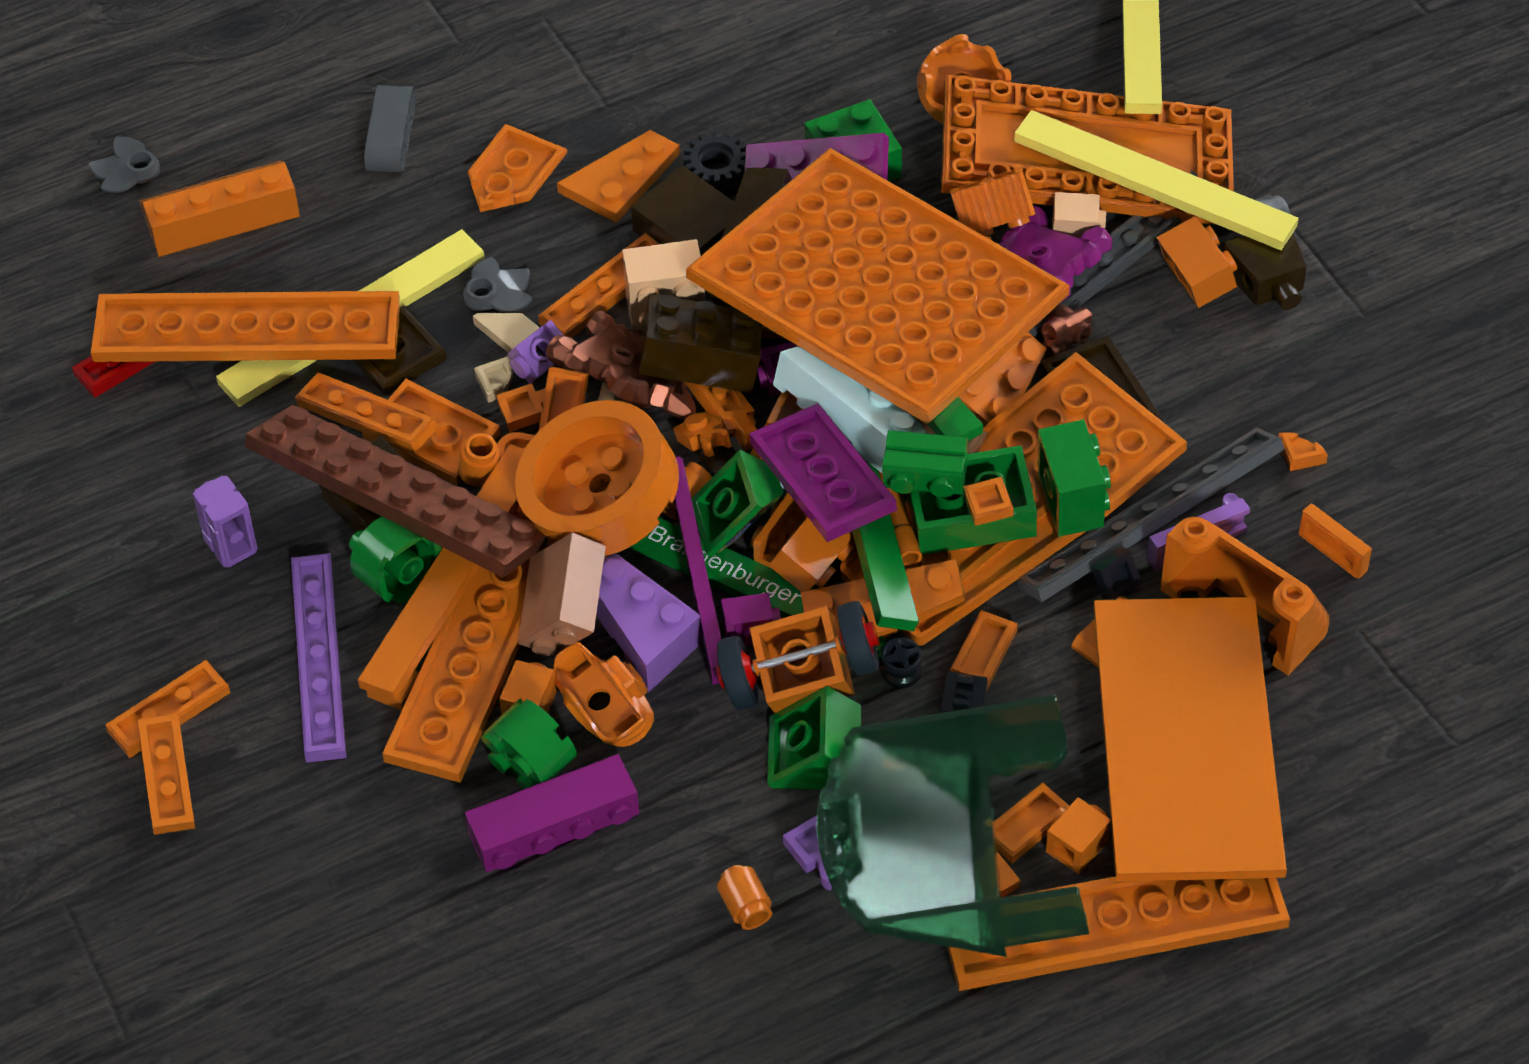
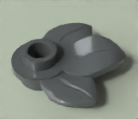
M115 137L113 143L114 156L89 163L92 173L96 178L103 181L102 191L110 193L124 192L136 184L148 183L154 180L160 173L159 160L150 151L145 149L142 142L128 137Z
M493 257L486 258L473 267L471 271L472 279L467 283L463 292L465 304L475 311L495 309L503 313H513L527 308L533 302L532 297L525 293L530 280V270H500L498 263Z

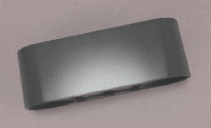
M377 85L365 144L364 162L366 171L404 172L415 113L416 96L414 86Z

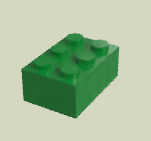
M1022 445L968 454L964 486L1002 476L1013 506L1014 516L975 526L964 495L952 494L949 497H937L931 492L916 490L906 494L913 527L922 555L1037 537V508Z

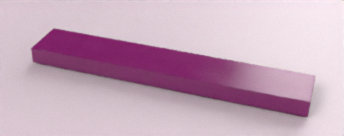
M679 456L676 457L679 468V483L674 498V506L696 610L701 615L702 638L712 685L720 684L716 667L719 665L717 642L721 640L684 462Z

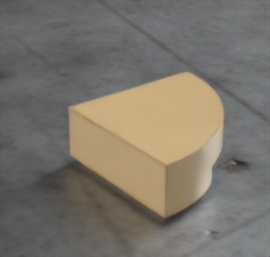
M508 356L474 368L475 377L488 403L496 400V395L506 392L510 387L513 371Z

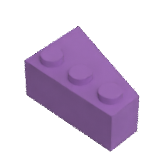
M614 553L604 558L596 615L611 638L616 640L624 652L627 662L633 665L642 677L649 693L702 644L701 615L618 554Z

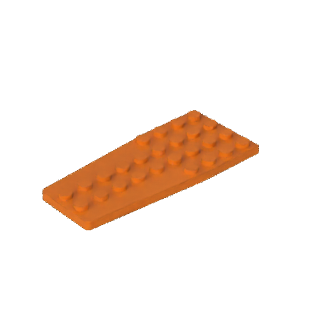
M1075 352L983 428V431L987 432V437L978 452L1022 445L1037 508V537L922 555L920 563L913 567H905V570L957 559L965 601L919 622L914 631H900L918 645H925L1084 533L1080 532L1061 537L1057 535L1037 474L1038 429L1084 419L1089 434H1096L1100 447V456L1097 458L1100 466H1107L1111 480V488L1106 489L1110 501V510L1105 511V517L1184 453L1187 449V441ZM907 500L905 502V507L908 513L911 527L914 529L909 504ZM857 549L840 565L841 578L845 583L864 579Z

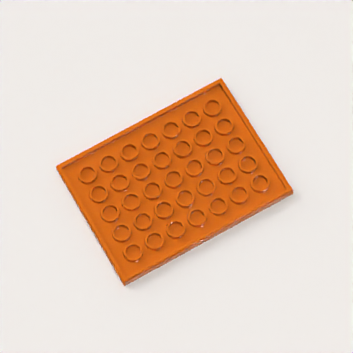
M829 148L686 268V278L926 424H929L1069 295L1070 285L832 148Z

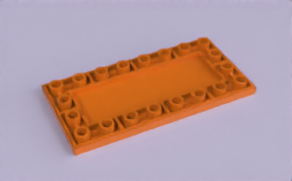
M946 75L941 173L942 193H951L950 189L1022 167L1030 197L1034 204L1053 206L1055 192L1100 195L1099 210H1106V212L1143 217L1158 216L1163 217V219L1179 217L1181 221H1187L1195 216L1014 142L1016 130L1031 110L1191 174L1192 170L1196 173L1197 177L1234 191L1231 109L1162 101L1161 114L1125 113L1124 96L1110 93L1102 94L1075 89L1012 83L1003 80L971 78L968 76ZM1196 216L1202 224L1217 225Z
M1255 597L1094 600L1093 609L1116 882L1285 878L1287 868Z

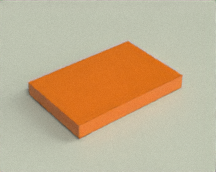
M405 379L388 399L435 418L438 426L416 453L393 444L390 445L405 460L434 473L436 476L456 486L462 480L458 469L463 442L476 433L488 434L494 440L501 434L500 425L408 379ZM362 432L363 438L370 442L377 439Z

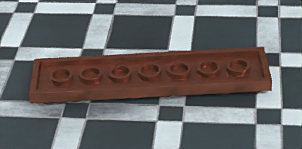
M291 405L246 433L244 447L503 578L547 546L548 539L546 535L535 528L532 522L520 519L502 510L498 505L488 503L470 494L466 489L456 487L436 477L434 473L422 470L404 461L402 457L390 454L372 445L368 440L358 438L340 429L338 425L328 423L310 414L304 408Z

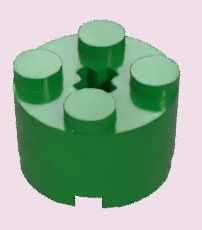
M380 517L365 530L357 531L350 539L349 548L352 550L350 566L353 575L383 600L389 603L390 601H395L397 604H406L442 548L426 538L384 517Z
M521 698L518 699L481 736L483 743L492 751L487 756L489 761L501 773H505L508 769L518 777L516 782L522 790L554 779L577 757L576 748L570 738L567 736L561 741L555 731L559 726L558 723L541 707L528 699L522 702Z

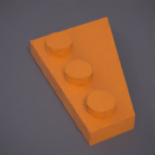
M649 130L557 183L558 193L617 223L680 155V145Z

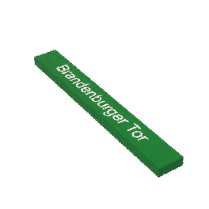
M658 517L657 519L660 523L642 540L629 547V549L689 576L679 526ZM699 536L710 586L734 597L769 593L771 608L779 607L781 618L804 612L801 592L772 568L728 548H725L714 557L706 555L701 536ZM893 634L884 639L883 636L878 637L879 645L876 646L878 657L882 653L884 645L891 639Z

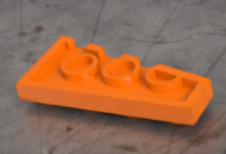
M957 559L905 570L919 622L965 601ZM865 579L801 592L804 612L828 606L838 622V606L852 601H859L864 608L868 621H873L878 637L883 636L884 639L898 632L897 629L876 625Z

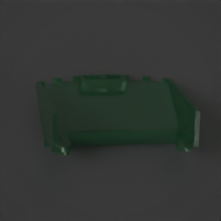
M1056 695L853 727L844 738L845 746L838 758H832L828 767L830 775L826 786L821 788L817 811V836L823 866L834 893L853 920L866 932L1007 957L1006 947L1089 934L1088 919L1079 887L1074 886L1001 898L990 776L1000 774L1010 777L1019 771L1037 768L1053 770L1061 764V761L1067 755L1068 743Z

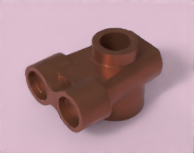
M1060 304L1052 310L1047 322L1041 327L1044 337L1042 345L1047 348L1043 359L1065 352L1074 343L1084 344L1089 339L1092 333V314L1088 309L1079 307L1076 310H1072L1064 304Z

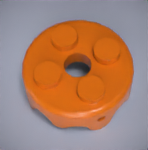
M959 34L936 46L926 56L919 68L917 91L925 110L936 121L943 124L944 82L946 75L1011 82V72L1000 64L992 47L973 44L968 40L966 34Z

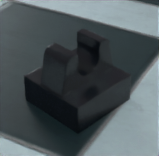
M1121 546L1091 567L1092 571L1089 572L1091 581L1099 588L1103 600H1116L1142 583L1131 550Z
M947 671L941 713L982 719L988 678Z

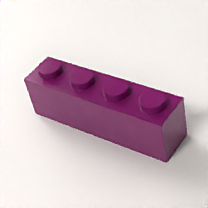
M619 754L465 812L467 831L486 873L495 869H506L526 857L534 854L548 853L557 845L573 839H584L596 830L612 824L619 825L629 821L633 816L639 814L638 792Z

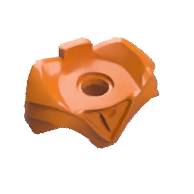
M580 642L568 645L556 655L554 662L555 685L563 696V704L578 722L609 745L630 746L646 736L654 722V712L644 696L648 688L631 664H626L625 661L622 663L617 656H612L607 661L602 660L592 654ZM597 692L608 693L610 695V702L606 708L596 711L589 707V700L593 694Z

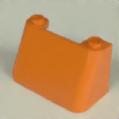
M1201 517L1185 518L1167 534L1160 590L1172 599L1179 598L1181 593L1186 591H1198V595L1205 598L1215 587L1231 597H1255L1257 614L1275 626L1270 631L1268 642L1277 648L1272 665L1289 676L1326 636L1329 627V615L1307 585L1208 520Z

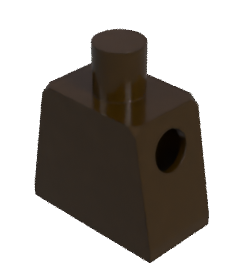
M1294 232L1282 251L1247 236L1224 242L1223 252L1227 250L1237 265V270L1233 272L1236 284L1254 304L1261 305L1277 300L1283 310H1290L1301 302L1302 297L1299 292L1304 288L1307 268Z

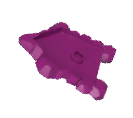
M1034 206L1035 215L1029 216L1030 222L1022 226L1010 228L1002 237L999 245L1070 285L1069 295L1065 298L1067 299L1071 296L1073 277L1079 276L1085 269H1091L1101 260V256L1111 251L1113 239L1107 230L1102 227H1094L1087 230L1081 238L1047 228L1049 222L1047 214L1041 208Z

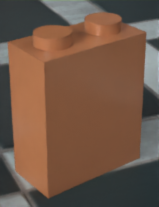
M570 533L530 558L518 644L531 648L537 655L553 656L568 645L575 644L594 633L605 545L575 533Z

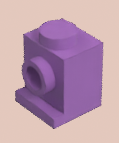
M552 320L545 323L507 354L514 372L519 377L525 378L529 384L546 373L549 367L555 366L546 357V348L554 336L562 335V333ZM536 348L543 355V357L537 354Z

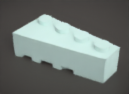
M799 346L780 352L773 386L782 393L788 390L797 398L796 404L802 409L819 403L844 436L852 442V446L861 457L881 473L888 430L928 434L913 415Z

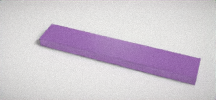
M331 554L292 557L306 763L347 758Z

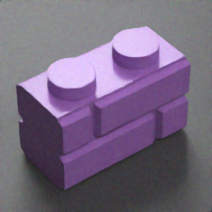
M220 476L215 480L205 482L195 489L193 497L202 528L203 539L211 551L215 553L222 566L229 568L255 554L258 548L248 503L241 493L236 490L229 477Z

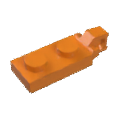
M686 382V385L707 414L721 421L724 429L728 431V434H731V437L734 436L744 451L753 449L750 442V433L758 430L755 427L756 421L753 417L755 410L741 391Z

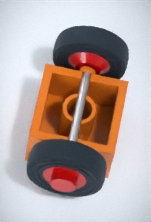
M852 601L838 606V622L828 606L751 627L750 633L756 654V659L753 661L739 636L727 637L717 642L719 665L716 669L721 687L726 689L732 704L737 710L746 709L758 704L757 676H761L767 704L774 713H777L825 686L834 689L846 697L855 695L846 655L857 675L872 673L879 668L876 646L879 645L878 634L873 621H868L864 608L859 601Z

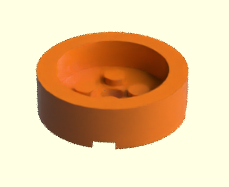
M593 401L573 407L556 416L531 439L522 453L516 469L515 493L522 511L529 521L534 524L535 528L546 535L549 546L570 533H575L605 545L604 556H608L636 544L660 523L657 518L668 502L673 503L679 483L678 462L674 452L655 422L642 409L622 401ZM603 479L605 482H610L606 490L595 493L597 487L601 485L600 480Z

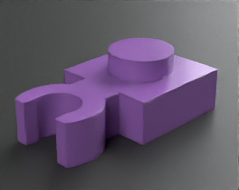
M818 815L783 835L784 846L806 873L815 868L819 870V880L825 889L829 891L833 889V878L829 875L832 871L841 872L847 880L851 878L850 863L845 858L837 856L841 853V844Z

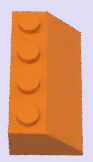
M276 161L139 200L158 257L300 217L295 187L283 161Z

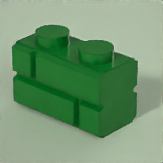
M888 430L882 465L883 484L886 488H891V490L900 494H907L916 490L931 492L937 497H949L952 494L963 495L968 463V437Z

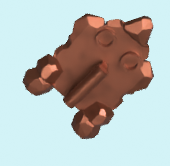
M603 311L595 313L588 322L586 332L590 336L589 339L578 345L572 338L558 334L554 336L546 348V357L549 361L559 367H564V369L588 373L595 379L605 383L607 388L618 398L629 404H635L641 408H650L652 405L663 407L664 413L683 420L696 413V406L687 390L686 382L639 374L641 333H632L624 324H616L614 319Z

